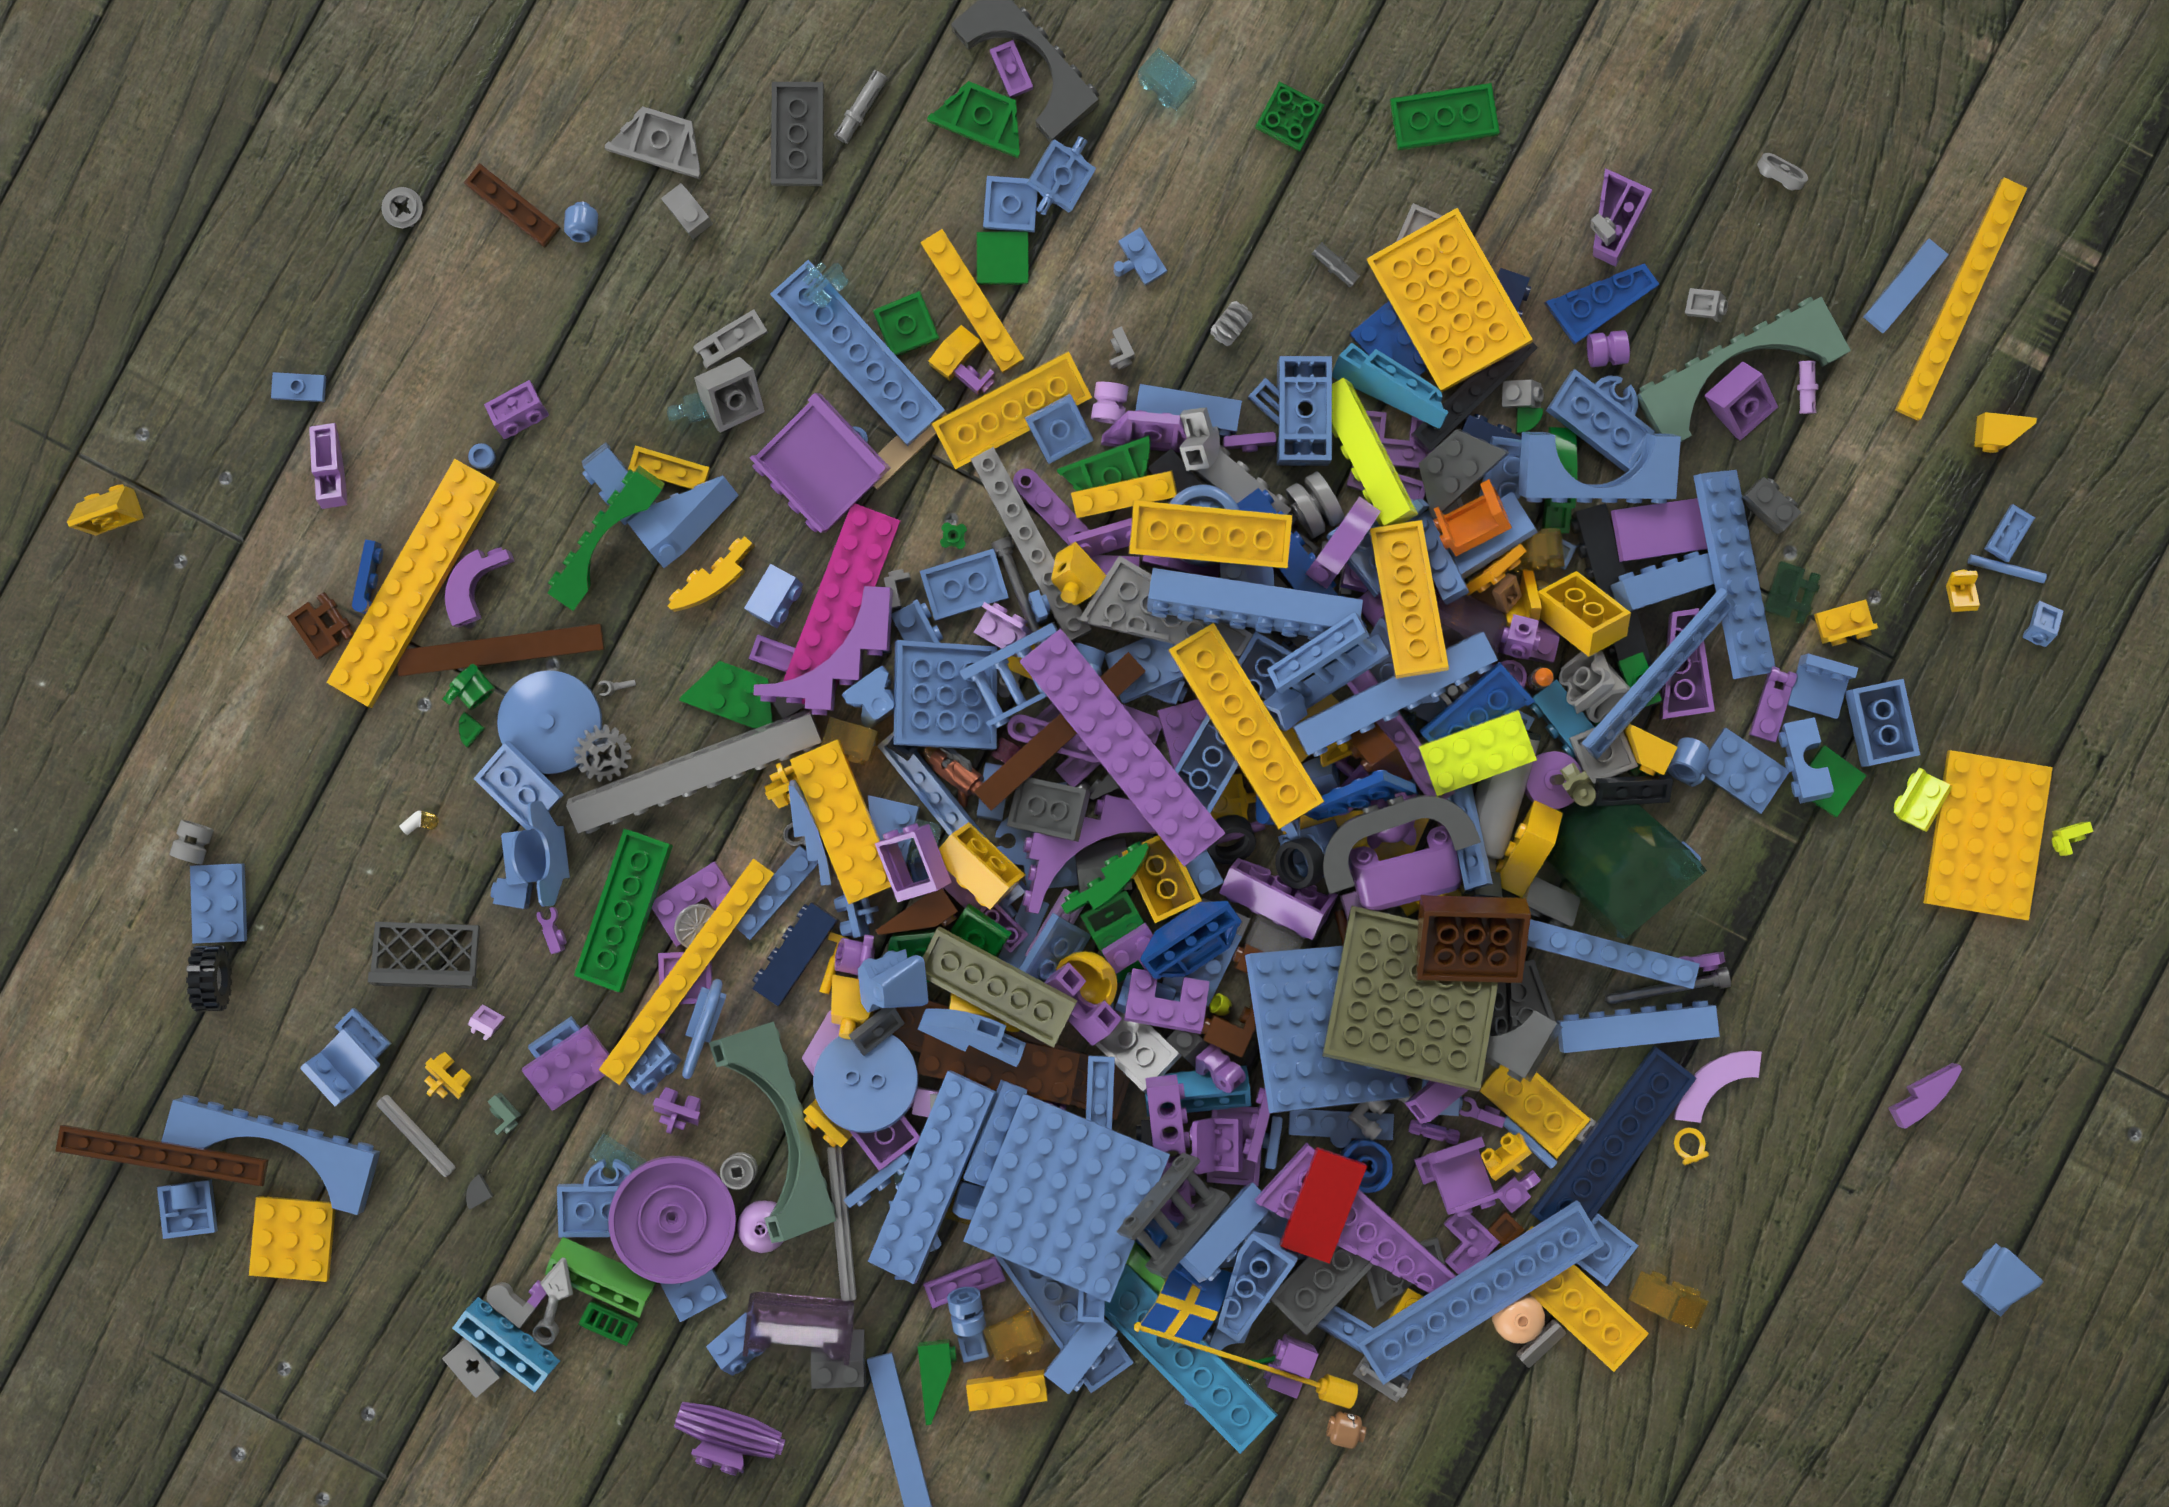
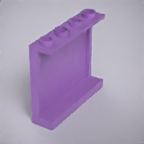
M814 393L808 399L809 403L757 455H752L750 459L754 462L753 468L761 476L766 475L772 481L770 486L779 495L784 494L790 500L788 505L797 514L801 512L807 518L805 523L811 530L826 533L891 468L822 394Z

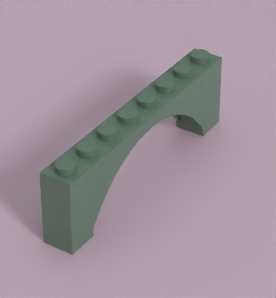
M1809 297L1797 304L1799 309L1793 312L1787 309L1775 316L1776 321L1768 325L1767 321H1764L1752 328L1754 333L1748 336L1742 333L1730 340L1731 345L1724 349L1721 345L1707 352L1709 357L1701 361L1699 357H1696L1684 364L1686 369L1680 372L1674 369L1663 375L1662 382L1655 385L1651 381L1640 387L1641 393L1637 395L1638 404L1649 425L1655 431L1654 433L1681 436L1680 443L1691 437L1692 435L1689 431L1690 419L1700 389L1720 364L1736 355L1759 349H1781L1808 356L1818 361L1821 367H1824L1849 353L1851 350L1823 298L1819 297L1813 300L1812 297Z
M774 1021L709 1042L716 1067L724 1066L754 1082L774 1104L784 1125L788 1143L786 1180L776 1206L770 1216L764 1218L771 1242L786 1241L835 1222V1208L829 1199L827 1182L822 1176L819 1167V1157L814 1151L811 1142L810 1129L803 1120V1106L798 1100L795 1091L796 1084L790 1075L788 1059L783 1052L780 1043V1033L775 1027Z

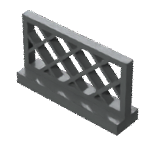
M375 922L371 972H368V983L373 986L477 989L478 979L476 978L480 926ZM382 928L393 929L398 935L388 945L381 940ZM418 929L423 937L411 946L404 936L410 930ZM437 930H444L449 938L437 947L429 937ZM448 930L456 932L454 934H451ZM463 931H473L472 941L463 948L455 938ZM402 939L410 949L398 959L390 948ZM428 940L436 950L423 959L416 949ZM454 941L461 951L449 960L441 950ZM388 952L395 962L388 968H378L379 958ZM413 952L421 963L414 969H407L402 964V961ZM439 953L447 964L440 970H433L428 965V962ZM464 954L470 959V971H459L454 966V963ZM398 965H400L402 969H394V968H396ZM423 966H426L428 970H420V969H421ZM450 966L454 969V971H446V970H447Z

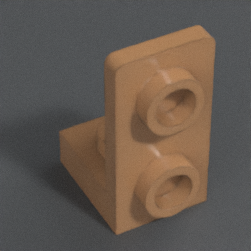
M1507 573L1495 585L1492 584L1480 594L1476 590L1469 597L1507 614L1522 597L1516 576Z

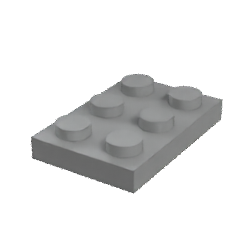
M1118 1011L1117 1014L1122 1020L1110 1035L1095 1045L1106 1056L1115 1057V1065L1146 1094L1145 1078L1163 1076L1182 1055L1153 1027L1146 1024L1124 1021L1125 1013Z

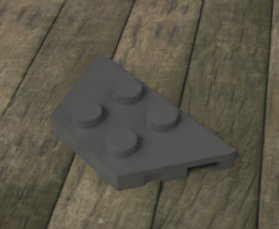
M1456 429L1419 463L1431 517L1433 519L1437 518L1434 508L1438 506L1442 513L1505 458L1509 454L1508 450L1494 446L1481 438L1471 436V434L1460 429Z

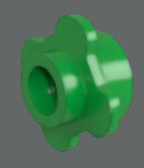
M948 522L944 523L941 527L943 531V538L940 540L941 546L944 548L950 546L963 549L966 545L964 541V534L967 532L966 526L964 524L956 526ZM956 534V537L952 538L951 535Z

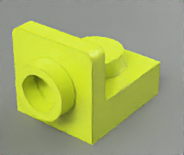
M2080 822L2052 831L2054 836L2052 837V844L2055 851L2059 852L2060 856L2072 855L2073 851L2070 843L2086 839L2085 834L2094 832L2091 822Z

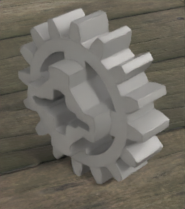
M604 724L602 730H599L594 725V732L584 731L585 739L577 738L581 746L574 747L575 753L579 754L574 760L577 764H580L578 768L581 772L587 771L586 775L589 779L595 774L599 782H601L603 776H606L610 781L612 780L611 774L615 773L620 776L619 769L621 767L628 768L624 760L631 759L630 753L626 752L631 749L629 743H624L627 738L624 734L619 735V730L616 727L610 732L606 724ZM616 742L619 746V755L614 752ZM605 750L607 751V754H606V755H604V754H601L600 756L598 755V752H599V751H601V752H604ZM586 751L591 754L590 763L586 760Z

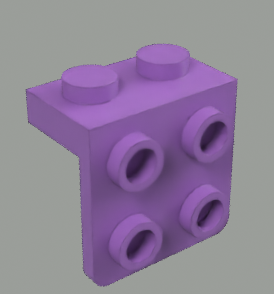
M1213 1117L1194 1121L1190 1128V1140L1192 1141L1191 1155L1200 1160V1163L1193 1170L1194 1173L1243 1171V1120L1241 1118Z

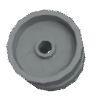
M1317 471L1305 478L1306 490L1298 483L1285 489L1286 497L1295 516L1298 517V521L1313 539L1325 532L1324 521L1334 527L1341 523L1345 517L1331 488Z

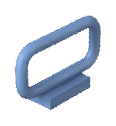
M715 979L710 989L701 987L685 1034L693 1038L682 1071V1076L685 1079H690L693 1076L704 1042H711L726 999V994L721 993L723 983L720 979Z

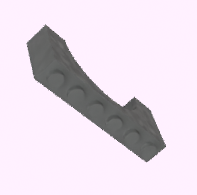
M978 0L951 23L952 32L968 50L989 39L1011 38L1028 44L1043 57L1051 72L1053 87L1049 102L1041 115L1035 120L1038 130L1049 142L1054 139L1058 141L1099 106L1098 91L1092 84L1086 85L1081 79V72L1074 64L1069 66L1064 60L1066 56L1057 45L1053 47L1047 41L1049 38L1047 33L1040 26L1036 28L1030 21L1032 17L1024 7L1019 9L1013 2L1014 0Z
M1534 1010L1532 1015L1515 1030L1503 1035L1489 1036L1485 1061L1499 1069L1500 1065L1508 1068L1507 1074L1519 1082L1523 1078L1531 1082L1563 1027Z

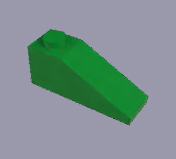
M950 1339L919 1342L918 1344L926 1425L932 1424L951 1373L953 1362H957L956 1346H951Z

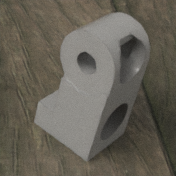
M506 1282L495 1284L487 1293L488 1303L518 1328H521L537 1309V1307H533L516 1295L512 1287Z

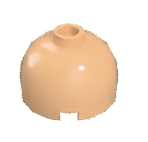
M1528 1293L1493 1315L1492 1322L1496 1331L1505 1340L1512 1343L1525 1344L1533 1341L1541 1334L1545 1325V1312L1542 1305Z

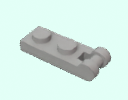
M753 309L698 342L693 348L697 354L702 356L704 360L703 365L708 370L766 335L768 331ZM715 344L719 351L712 355L709 348Z

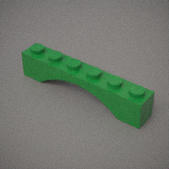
M638 466L635 471L630 469L621 481L625 484L620 492L615 489L607 500L610 506L605 512L602 510L598 512L591 522L595 525L590 533L585 530L577 541L581 546L575 553L573 551L568 553L562 562L566 565L561 573L556 571L548 581V584L551 585L548 594L572 611H574L591 586V559L600 538L621 519L634 513L648 510L663 489L665 483L641 466Z

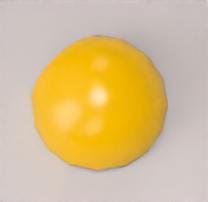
M1086 951L1074 952L1059 962L1056 971L1069 962L1086 980L1080 988V993L1086 1001L1092 1004H1099L1105 1000L1111 1006L1117 991V976L1114 968L1103 956Z

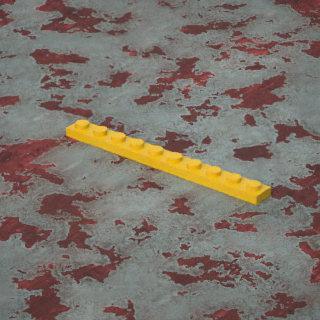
M2005 177L2000 180L1895 411L1917 421L1921 420L2025 195L2026 187Z
M752 859L601 1065L599 1071L618 1085H621L775 873L756 859Z

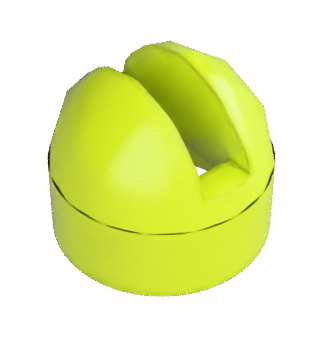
M1220 993L1214 995L1209 1005L1210 1012L1218 1016L1229 1014L1230 1011L1228 1009L1232 1007L1231 1000Z

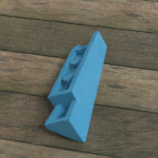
M1351 343L1338 356L1332 372L1333 378L1340 380L1344 377L1352 383L1355 389L1430 425L1441 428L1448 411L1443 409L1441 403L1443 396L1439 388L1377 349L1368 356L1355 344Z

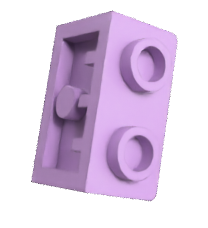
M985 602L983 603L982 607L987 611L974 631L976 635L1000 649L1033 633L1031 629L1025 626L1028 621L1016 614L1013 617L1006 614L1008 610L995 602L993 606Z

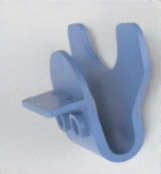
M532 801L528 803V817L530 827L535 830L509 832L501 835L506 880L508 885L537 882L540 905L542 907L553 906L563 879L570 878L564 826H557L542 801Z

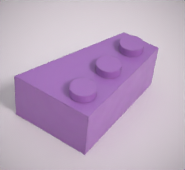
M1606 168L1599 214L1603 218L1608 217L1615 224L1616 238L1607 246L1595 233L1593 256L1616 267L1651 200L1652 189Z

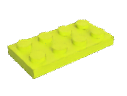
M1519 710L1419 746L1437 796L1537 760Z

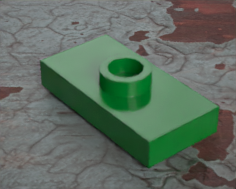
M1643 652L1617 662L1623 679L1630 688L1649 668ZM1659 692L1655 694L1646 706L1662 701Z

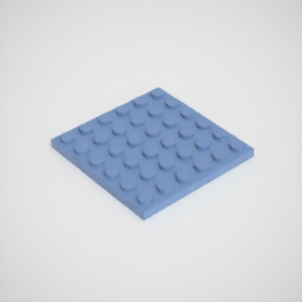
M1343 946L1250 953L1245 955L1269 1113L1410 1097L1406 1075L1322 1056Z
M1024 1093L963 1242L1110 1303L1135 1242L1119 1235L1116 1231L1123 1224L1125 1218L1135 1210L1156 1183L1159 1182L1170 1154Z

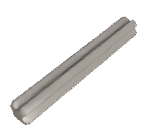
M389 1095L383 1096L376 1103L380 1110L444 1177L449 1176L455 1170V1165Z

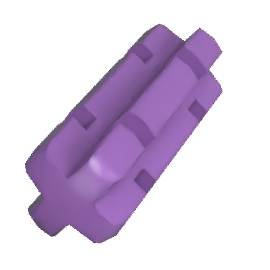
M1412 1119L1409 1124V1132L1415 1135L1422 1134L1423 1137L1439 1141L1446 1140L1447 1143L1454 1145L1458 1143L1460 1138L1458 1130L1450 1128L1446 1130V1127L1427 1122L1420 1124L1415 1119Z

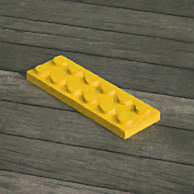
M1069 351L935 420L931 424L951 463L957 469L971 462L972 458L994 447L995 449L1030 431L1025 417L1068 394L1072 395L1076 405L1091 399L1092 396Z
M1134 500L1129 554L1288 568L1292 515Z
M1422 520L1370 528L1395 678L1449 670Z
M837 739L790 759L848 904L855 903L890 888L889 879L875 846V843L879 842L880 838L840 740Z
M1572 1265L1529 1293L1613 1372L1649 1334L1575 1265Z

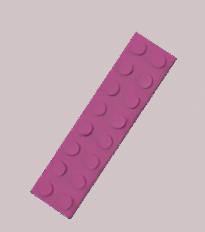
M856 503L850 507L783 682L795 679L814 670L829 659L844 643L855 624L861 608L864 586L876 587L901 523L900 520ZM836 680V688H835V691H836V689H837L839 680Z

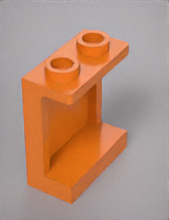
M1490 479L1480 483L1484 493L1483 496L1448 514H1443L1439 506L1434 508L1437 517L1433 519L1439 533H1443L1439 536L1446 550L1451 548L1455 556L1512 528L1500 496Z

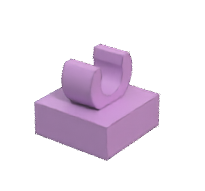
M482 1004L470 1018L468 1025L472 1027L471 1033L474 1034L478 1030L485 1034L483 1039L487 1040L501 1026L505 1017Z

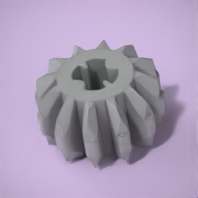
M1234 301L1212 326L1210 333L1218 342L1229 346L1250 322L1252 313L1246 306Z

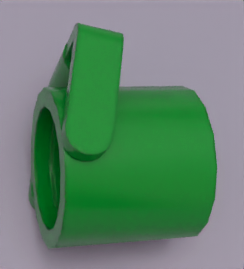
M470 664L467 669L462 671L450 683V689L442 700L450 705L458 697L469 710H473L492 695L495 687L475 664Z

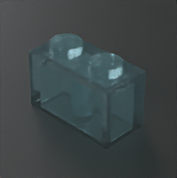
M1159 47L1138 70V82L1147 91L1152 89L1159 95L1157 97L1158 100L1167 108L1171 106L1174 110H1177L1196 89L1197 81Z

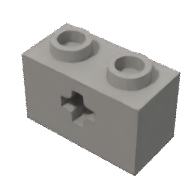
M466 1339L442 1358L475 1398L505 1374L499 1364ZM478 1360L480 1364L474 1369L471 1364Z

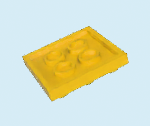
M264 1196L256 1197L249 1276L329 1281L336 1210L332 1208L331 1202Z

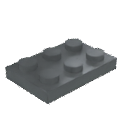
M1029 777L1015 789L1007 826L1079 842L1091 791Z

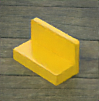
M1533 570L1523 571L1519 585L1522 597L1507 614L1504 613L1508 627H1510L1513 614L1535 620L1540 619L1542 607Z

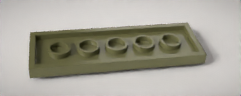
M941 927L936 929L923 956L926 980L1053 1048L1078 1000Z

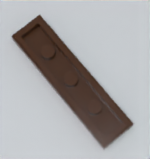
M480 163L464 182L467 187L544 248L561 229Z

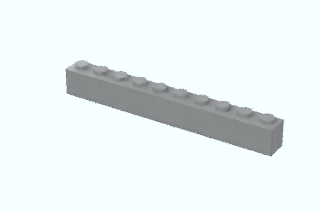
M807 709L569 798L566 807L577 832L585 831L586 834L600 829L602 824L609 822L610 825L623 821L625 819L624 816L634 813L635 816L643 814L649 810L648 807L653 805H667L673 801L672 798L677 796H691L701 787H715L721 784V780L725 778H739L745 775V771L749 769H763L769 766V762L773 760H787L793 757L797 751L804 750V752L814 750L822 742L821 734L811 714V710Z

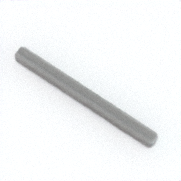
M837 1145L834 1148L832 1146L828 1147L827 1153L831 1196L836 1218L834 1228L842 1301L856 1300L857 1295L849 1211L847 1204L844 1202V1199L847 1197L843 1148Z

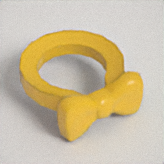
M1684 1128L1676 1134L1673 1143L1678 1155L1684 1159L1682 1161L1684 1165L1698 1162L1709 1156V1153L1704 1151L1706 1143L1700 1131L1694 1128ZM1684 1134H1694L1699 1139L1700 1145L1697 1155L1690 1156L1680 1148L1679 1141Z

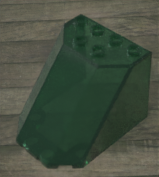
M1574 801L1568 806L1560 808L1559 812H1562L1563 815L1556 842L1546 858V861L1574 895L1581 898L1580 902L1604 931L1611 937L1624 939L1707 872L1706 868L1691 850L1639 804L1596 806L1593 803L1590 806L1583 807Z

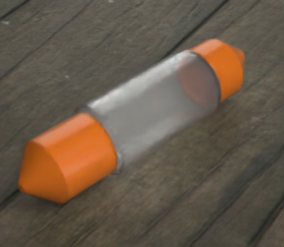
M1538 668L1527 674L1525 684L1529 689L1539 691L1548 687L1552 683L1554 676L1548 668Z

